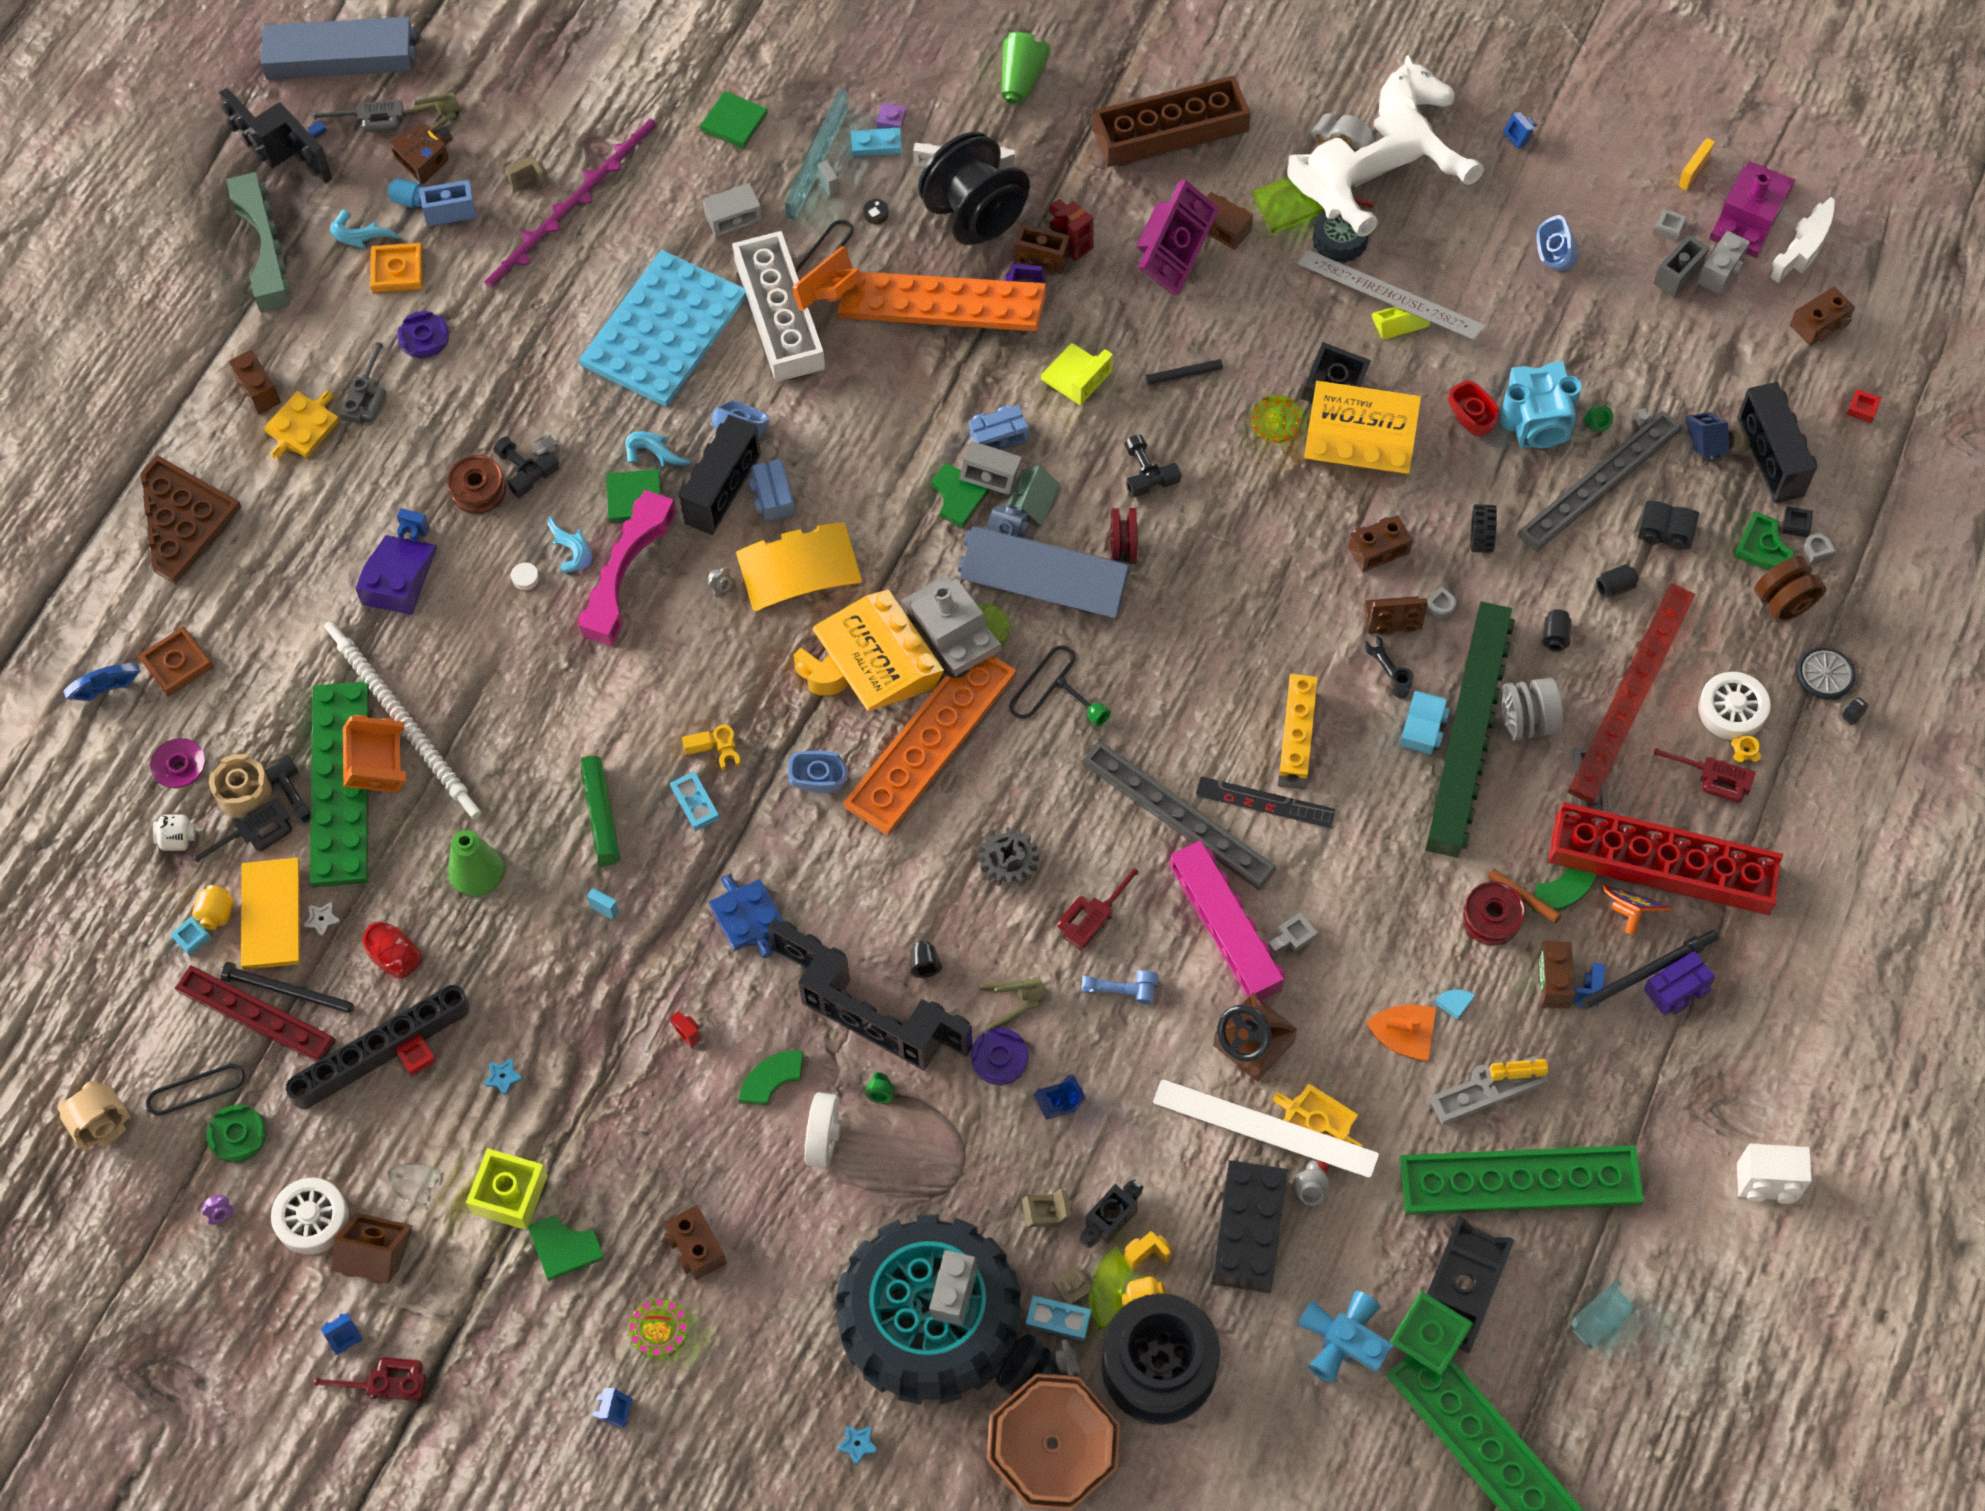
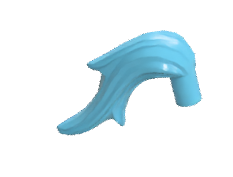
M342 209L330 227V232L339 242L366 249L364 242L373 238L388 237L400 239L395 232L386 228L376 227L375 221L365 228L351 229L346 227L345 223L351 214Z
M638 431L631 433L625 442L627 463L638 462L637 449L641 448L652 451L660 460L662 467H664L665 463L689 466L693 462L682 459L670 452L664 444V441L669 438L666 436Z
M549 516L548 524L556 538L552 544L564 545L573 551V560L561 564L563 573L584 570L589 567L592 561V553L581 530L578 529L576 534L567 533L556 524L552 516Z

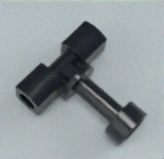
M1134 435L1125 441L1124 446L1128 454L1136 456L1142 468L1139 471V475L1127 478L1126 487L1132 498L1149 493L1152 486L1161 484L1164 488L1181 481V472L1176 463L1160 468L1155 463L1151 464L1145 453L1147 443L1142 435Z
M506 436L497 441L493 451L502 460L508 458L518 467L517 475L507 482L509 490L517 498H520L533 488L532 482L540 476L546 479L557 471L559 463L550 452L545 453L536 461L532 459L525 460L515 451L516 444Z

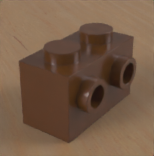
M1021 223L1014 241V261L1023 265L1042 266L1048 272L1062 274L1070 255V236Z
M1834 286L1795 310L1790 326L1811 346L1818 341H1825L1835 330H1842L1847 327L1852 321L1851 316L1855 306Z
M1396 515L1391 518H1382L1376 524L1366 528L1359 527L1350 533L1348 549L1360 570L1365 572L1410 554L1413 540L1400 517Z
M698 1205L665 1222L668 1232L664 1233L670 1247L672 1250L676 1247L682 1255V1257L678 1258V1261L684 1273L688 1274L691 1272L695 1281L727 1264L725 1254Z

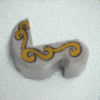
M1324 114L1312 130V136L1319 144L1334 138H1340L1354 152L1375 143L1374 136L1366 123L1352 115H1344L1339 120H1336L1333 114Z

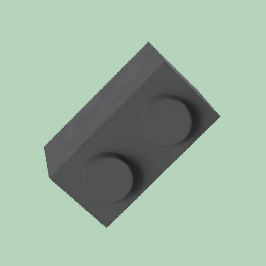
M1688 234L1659 265L1654 285L1675 298L1702 269L1710 247Z

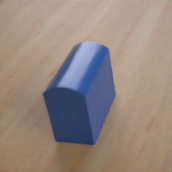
M320 120L307 127L308 132L314 139L327 132L326 127Z

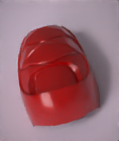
M1467 380L1457 384L1450 390L1447 400L1451 410L1460 424L1474 436L1483 437L1495 429L1499 408L1493 398L1475 382Z
M378 921L368 926L363 933V945L367 956L375 965L396 978H406L421 964L422 954L420 950L397 927L387 922Z

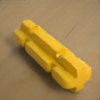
M1536 1059L1533 1063L1530 1060L1507 1062V1065L1493 1063L1490 1067V1075L1494 1081L1504 1080V1077L1519 1079L1530 1078L1534 1074L1535 1077H1542L1548 1074V1063L1545 1059Z

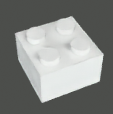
M1749 1144L1737 1162L1738 1197L1747 1198L1751 1202L1775 1199L1782 1204H1791L1798 1201L1811 1183L1810 1147Z

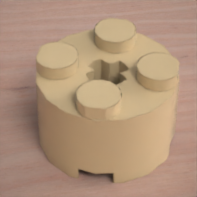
M233 754L223 758L214 773L213 771L210 773L209 786L219 807L231 818H246V814L256 812L271 799L272 787L262 765L246 754Z
M96 1080L86 1083L81 1091L74 1094L71 1098L62 1101L58 1107L62 1123L77 1146L86 1151L89 1150V1146L99 1143L101 1147H104L115 1141L126 1130L124 1127L125 1121L130 1119L128 1111L112 1087L106 1084H99Z

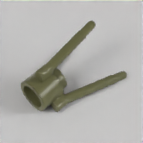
M452 92L414 100V105H425L405 110L404 114L409 115L436 107L439 115L444 114L445 117L429 128L432 132H435L448 121L455 119V112L460 111L456 96Z
M1035 977L1021 981L980 985L981 990L991 989L995 990L996 993L1018 990L1021 1001H1027V1004L987 1026L986 1030L989 1032L991 1029L1005 1024L1027 1010L1039 1007L1038 1000L1045 999V990L1041 978Z

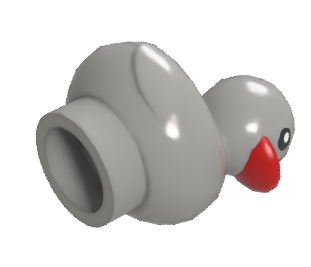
M1316 1159L1311 1160L1307 1164L1306 1170L1294 1177L1293 1192L1304 1204L1310 1206L1317 1205L1322 1202L1328 1192L1330 1182L1326 1175L1329 1170L1327 1163Z

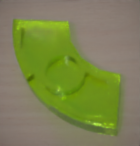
M1117 1246L1102 1257L1092 1275L1093 1280L1089 1300L1092 1315L1099 1330L1110 1324L1114 1315L1123 1307L1121 1290L1125 1279L1132 1273Z

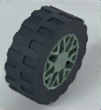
M1323 210L1317 216V220L1314 223L1312 241L1314 248L1317 249L1320 255L1336 262L1344 263L1350 260L1353 261L1356 257H1360L1363 254V251L1367 248L1369 235L1364 237L1358 236L1353 230L1352 225L1342 218V214L1334 219H1329L1326 216V211Z

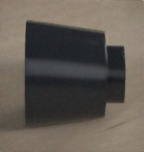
M919 941L914 944L910 951L911 974L917 978H928L938 974L942 970V964L935 946L928 941Z

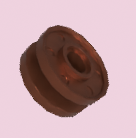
M471 455L464 457L456 462L448 473L447 484L454 503L460 510L469 514H483L492 511L500 505L505 497L506 484L500 466L487 456Z

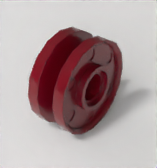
M1118 508L1111 509L1110 548L1112 560L1120 561L1121 553L1127 552L1129 564L1137 563L1138 525L1136 508H1129L1126 520H1121Z
M1495 881L1482 883L1475 887L1466 899L1462 914L1464 928L1473 939L1481 944L1490 946L1506 944L1520 930L1524 920L1525 906L1522 897L1509 885ZM1494 910L1498 912L1500 916L1492 917L1488 914L1487 911Z

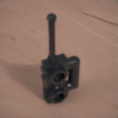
M278 798L273 799L256 812L246 814V818L243 820L238 819L235 821L236 824L234 826L236 830L232 834L197 856L194 855L193 859L195 862H200L199 860L240 836H242L246 844L251 842L257 851H263L292 832V827L287 821L290 815ZM275 822L278 828L261 838L258 831Z

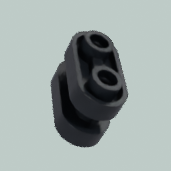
M1026 1334L1016 1341L1009 1358L1005 1359L997 1373L996 1382L1004 1391L1011 1393L1012 1396L1035 1374L1053 1375L1057 1367L1055 1354L1048 1348L1043 1347V1344L1034 1335Z

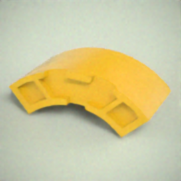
M845 523L818 525L817 529L802 534L801 529L781 534V540L772 543H766L765 540H762L736 552L754 611H760L776 603L807 593L862 582Z

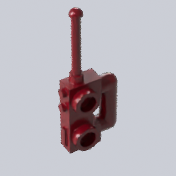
M1659 748L1654 750L1655 756L1659 755L1702 770L1700 781L1704 782L1702 790L1707 794L1739 803L1744 799V795H1749L1755 771L1726 763L1723 760L1719 761L1713 757H1707L1705 762H1698L1661 751ZM1720 781L1729 784L1734 790L1716 785L1715 783Z
M1132 868L1129 875L1104 903L1095 897L1091 901L1083 896L1078 897L1057 923V927L1064 932V939L1080 951H1083L1101 927L1104 928L1106 926L1105 922L1113 917L1112 903L1133 877L1138 875V870ZM1084 910L1087 915L1078 926L1074 923L1071 924L1078 914Z
M382 1357L378 1361L377 1370L370 1371L369 1381H363L362 1383L326 1380L317 1377L314 1380V1385L317 1387L323 1385L359 1388L367 1391L366 1394L370 1399L378 1397L382 1398V1400H388L389 1398L423 1401L427 1377L425 1374H422L423 1364L420 1360ZM389 1370L408 1371L409 1373L405 1378L389 1377L388 1372Z

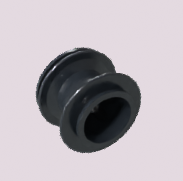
M972 131L961 134L939 148L925 165L918 183V194L926 209L931 213L948 214L955 212L951 225L952 235L957 242L963 245L980 244L992 240L1007 231L1022 213L1030 190V179L1022 169L1005 168L998 170L1001 159L999 144L981 132Z
M1157 1293L1144 1295L1132 1300L1114 1315L1107 1327L1103 1341L1102 1375L1108 1394L1114 1403L1127 1415L1147 1424H1173L1196 1413L1207 1402L1213 1391L1220 1362L1219 1338L1211 1320L1196 1304L1176 1295ZM1158 1337H1165L1168 1343L1166 1345H1159L1156 1339ZM1144 1345L1148 1348V1351L1140 1354L1136 1347ZM1182 1349L1186 1352V1355L1183 1358H1177L1174 1352ZM1157 1359H1162L1166 1362L1163 1364V1368H1157L1153 1365L1156 1364ZM1136 1367H1143L1146 1373L1142 1374ZM1174 1371H1181L1183 1373L1176 1378L1172 1377Z

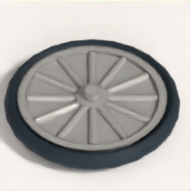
M1823 647L1808 651L1802 656L1797 666V675L1801 685L1809 693L1819 698L1835 699L1850 691L1855 682V670L1851 661L1844 654L1832 648Z

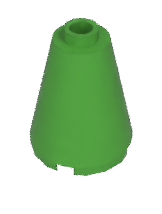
M1014 32L1010 33L1008 38H1004L1002 97L1008 104L1019 105V103L1025 102L1050 58V45L1043 39L1041 43L1035 41V35Z
M470 830L458 832L452 839L448 877L451 884L458 892L468 894L471 897L483 896L495 890L505 872L500 854L475 832Z

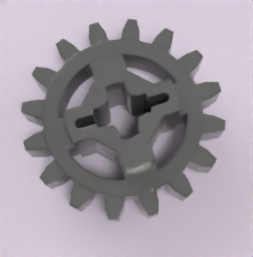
M1006 827L1003 834L996 829L994 838L987 835V844H980L981 853L978 854V862L981 863L980 871L987 872L988 881L996 878L997 886H1000L1003 881L1007 883L1008 888H1011L1013 881H1016L1021 886L1022 878L1025 877L1030 880L1032 878L1031 871H1037L1039 852H1035L1037 851V843H1030V834L1022 837L1021 829L1019 828L1015 833H1011L1010 827ZM1019 847H1022L1025 852L1020 851ZM992 862H993V863H996V864L998 865V868H996V867L992 864Z

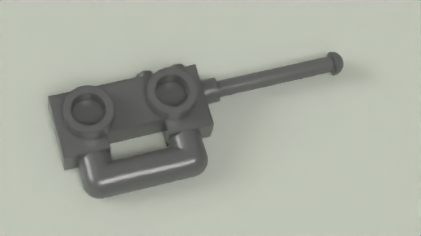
M402 100L357 103V109L349 111L313 113L314 119L357 116L358 123L362 125L364 132L397 130L399 122H404ZM388 119V121H377V120Z
M382 342L375 344V350L362 377L356 376L352 381L351 389L348 390V396L340 412L342 420L361 424L363 419L372 421L376 418L386 391L384 388L378 387L375 380L369 379V375L379 351L383 347ZM367 397H371L368 409H365L363 407Z

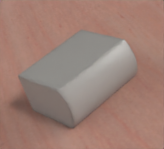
M1645 408L1638 409L1635 417L1638 427L1642 428L1647 424L1649 418Z

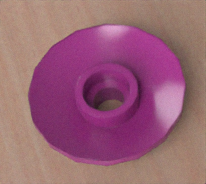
M176 738L166 741L156 749L151 757V774L159 784L167 788L188 786L196 781L204 771L206 762L204 751L196 742L190 739ZM179 765H184L183 768L176 770Z

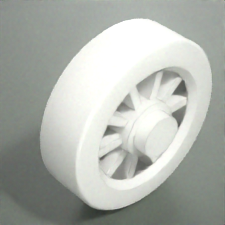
M1725 672L1714 676L1705 685L1698 702V712L1704 726L1716 736L1727 740L1756 735L1763 728L1771 709L1770 697L1765 687L1754 677L1741 672ZM1730 687H1735V692H1732ZM1740 689L1746 691V693H1745V694L1741 693V692H1740Z
M817 1092L813 1098L805 1142V1163L807 1166L828 1168L830 1166L835 1142L839 1140L841 1124L838 1123L840 1108L838 1095Z
M304 1178L291 1183L280 1192L272 1207L271 1222L276 1235L288 1249L299 1254L313 1255L322 1253L334 1246L335 1237L349 1222V1209L343 1195L332 1183L320 1178ZM310 1192L309 1201L304 1202L301 1195ZM318 1192L324 1194L317 1202ZM295 1198H298L301 1204L299 1207L290 1205V1203ZM285 1211L295 1215L285 1218ZM322 1225L327 1226L323 1231L320 1230ZM316 1230L318 1234L312 1235V1231Z

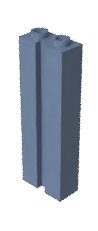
M409 17L263 25L261 66L266 79L412 71V61H416V48L413 46V42L417 41L416 27H411Z
M972 526L971 531L967 530L964 539V546H967L965 557L961 556L958 564V572H961L960 579L1113 618L1119 617L1131 564L980 526Z

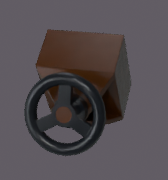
M1252 993L1242 1005L1232 1006L1221 1015L1217 1031L1215 1032L1213 1046L1258 1082L1295 1042L1297 1028Z

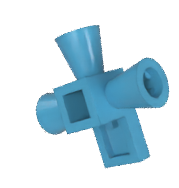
M1354 1291L1346 1315L1340 1312L1336 1320L1314 1300L1309 1303L1297 1326L1325 1336L1322 1345L1324 1350L1308 1365V1369L1315 1376L1327 1383L1333 1384L1342 1360L1348 1363L1351 1358L1375 1373L1378 1372L1393 1344L1365 1328L1364 1325L1381 1308L1379 1303L1361 1291Z

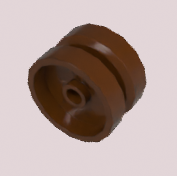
M1804 556L1791 557L1779 563L1764 574L1754 587L1755 594L1763 604H1769L1767 609L1778 623L1790 621L1805 613L1826 592V586L1819 576L1811 574L1813 571L1812 567Z

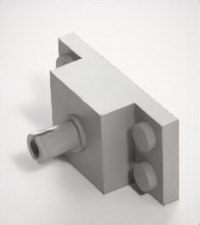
M945 575L901 600L902 607L955 677L1002 651L1001 644L986 625L984 613L957 579L951 581Z

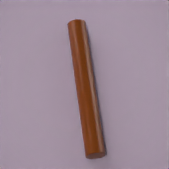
M1496 869L1490 871L1488 875L1490 880L1505 883L1514 888L1525 904L1554 924L1559 922L1562 917L1559 912Z

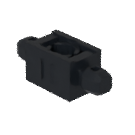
M1134 1179L1129 1181L1122 1190L1115 1184L1086 1215L1087 1227L1081 1233L1080 1242L1089 1249L1094 1247L1101 1237L1108 1244L1137 1213V1200L1142 1195L1143 1185ZM1118 1204L1119 1216L1113 1219L1107 1218L1105 1223L1104 1212L1109 1209L1116 1210Z

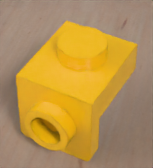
M1150 1231L1141 1240L1136 1238L1127 1245L1124 1263L1133 1271L1151 1254L1155 1253L1166 1265L1171 1261V1246L1161 1235L1157 1237Z

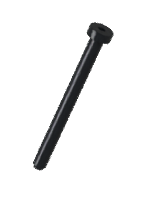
M226 962L221 972V980L228 983L233 979L346 1013L353 1012L354 1004L350 1001L240 970L232 962Z

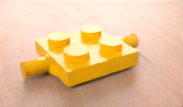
M325 390L321 397L315 401L296 391L264 427L265 433L275 438L279 443L270 452V456L273 459L279 461L287 450L297 452L307 459L339 423L338 416L325 408L334 399L331 392Z
M1308 1083L1301 1095L1294 1098V1100L1280 1093V1091L1274 1096L1272 1102L1286 1110L1283 1121L1363 1147V1144L1349 1137V1131L1357 1120L1358 1114Z

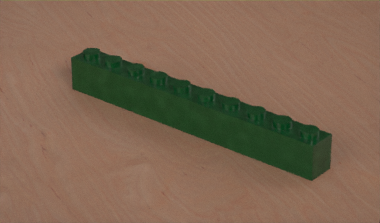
M1480 601L1425 851L1458 858L1461 848L1467 849L1470 833L1465 832L1466 824L1472 825L1475 808L1470 807L1471 800H1477L1480 784L1475 783L1477 775L1482 776L1485 760L1480 759L1481 753L1488 750L1491 736L1486 735L1487 728L1492 729L1496 713L1491 712V706L1498 703L1501 689L1496 688L1497 681L1502 682L1505 665H1501L1502 657L1507 658L1510 648V642H1506L1507 634L1512 635L1515 619L1510 618L1512 608Z

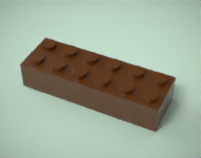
M1233 75L1093 110L1092 130L1107 167H1112L1249 132L1251 112L1236 77Z

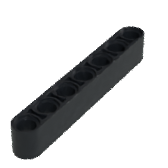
M457 985L446 986L295 1074L287 1081L285 1087L290 1100L297 1108H310L397 1057L398 1054L395 1049L419 1035L426 1040L462 1019L470 1009V1004L464 990ZM453 999H461L457 1005H449ZM427 1014H436L431 1020H423ZM410 1028L407 1034L398 1035L402 1029ZM385 1043L380 1050H372L376 1044ZM359 1058L356 1064L347 1065L351 1059ZM333 1073L329 1080H321L325 1074ZM307 1088L303 1095L296 1096L299 1089Z

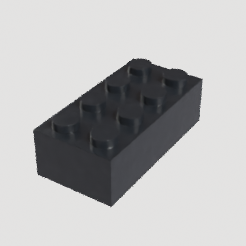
M1778 381L1748 388L1737 419L1742 430L1746 432L1749 438V446L1774 503L1804 497L1817 470V461L1813 455L1811 456L1807 448V439L1798 428L1796 414L1791 412L1788 406L1786 392L1781 390Z
M728 415L725 422L719 424L714 440L706 445L702 460L694 465L691 478L687 484L682 485L678 494L681 512L683 513L686 525L710 535L715 533L749 476L752 465L756 464L761 455L757 425L732 415Z
M1229 1160L1211 1284L1271 1294L1288 1169Z

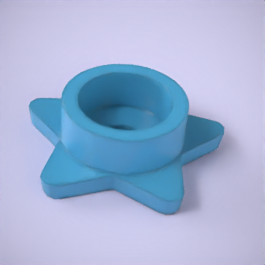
M509 1059L502 1065L489 1063L491 1075L485 1081V1086L496 1087L503 1095H506L516 1082L522 1080L521 1075L514 1071V1061ZM505 1074V1077L500 1078V1075Z
M846 1426V1439L837 1447V1450L848 1453L853 1463L857 1465L862 1457L877 1452V1448L870 1441L872 1428L866 1427L857 1431L850 1426ZM856 1441H860L859 1446H855Z

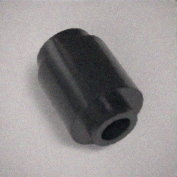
M1623 564L1602 573L1596 579V586L1603 598H1614L1635 589L1639 577L1633 567Z
M1561 609L1551 610L1548 612V616L1545 617L1542 643L1551 651L1559 652L1570 645L1572 620L1567 611Z

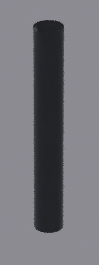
M1218 359L1145 375L1146 383L1151 385L1223 369L1222 360Z

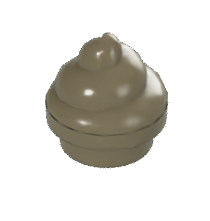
M1739 428L1728 430L1729 453L1734 455L1743 453L1750 445L1746 432Z

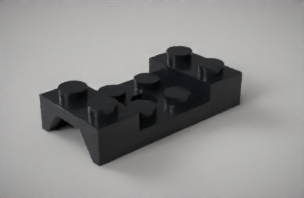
M1461 1216L1457 1218L1427 1294L1473 1323L1458 1348L1470 1353L1515 1239L1510 1237H1494L1473 1228ZM1462 1275L1471 1278L1473 1286L1470 1289H1462L1458 1286L1456 1279Z

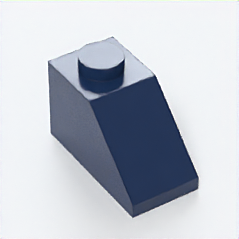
M1712 412L1685 416L1695 452L1705 459H1718L1721 457V454L1729 453L1727 421Z

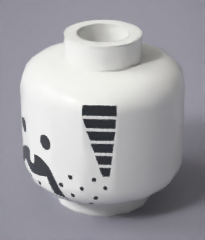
M162 815L158 822L153 824V842L158 844L159 848L163 851H184L188 848L190 841H195V824H190L186 815Z

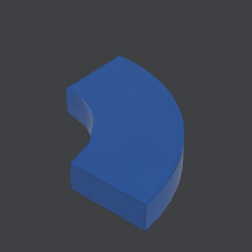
M118 664L92 671L71 683L63 691L65 698L91 701L105 691L127 688L140 673L138 664Z

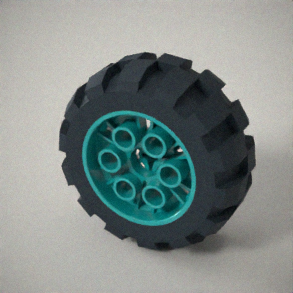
M939 1214L916 1215L917 1221L901 1225L900 1220L897 1219L879 1228V1235L871 1242L863 1240L849 1257L850 1265L847 1271L841 1274L837 1288L836 1319L842 1346L851 1364L859 1368L863 1373L864 1380L881 1393L888 1390L897 1394L899 1401L921 1405L922 1400L939 1399V1403L944 1404L962 1399V1393L972 1388L980 1390L997 1376L996 1370L1006 1358H1009L1017 1341L1019 1324H1021V1291L1016 1272L1010 1268L1007 1262V1254L993 1238L985 1239L978 1233L977 1226L959 1218L954 1219L953 1223L940 1221ZM945 1250L973 1256L978 1265L972 1290L974 1295L970 1297L963 1326L956 1325L967 1333L960 1340L950 1329L952 1327L951 1323L934 1320L930 1311L924 1314L923 1305L928 1308L930 1307L938 1275H933V1269H939L940 1271ZM925 1269L928 1272L926 1277L922 1279L912 1276V1273L917 1270ZM905 1276V1278H906L909 1282L906 1283L905 1281H903V1280H898V1279H900L901 1277ZM896 1290H903L907 1293L906 1297L901 1300L893 1299L891 1294ZM898 1311L894 1317L882 1321V1312ZM903 1319L915 1322L913 1327L909 1329H903L899 1326L900 1321ZM933 1326L935 1328H944V1332L939 1336H933L928 1331ZM917 1334L924 1337L922 1350L911 1348Z

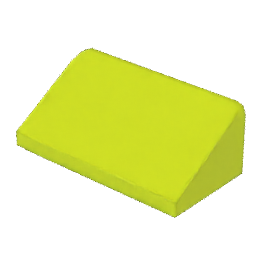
M1396 306L1371 314L1383 339H1389L1430 326L1429 320Z

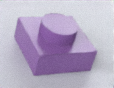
M882 102L876 121L877 128H900L901 132L907 114L906 107Z

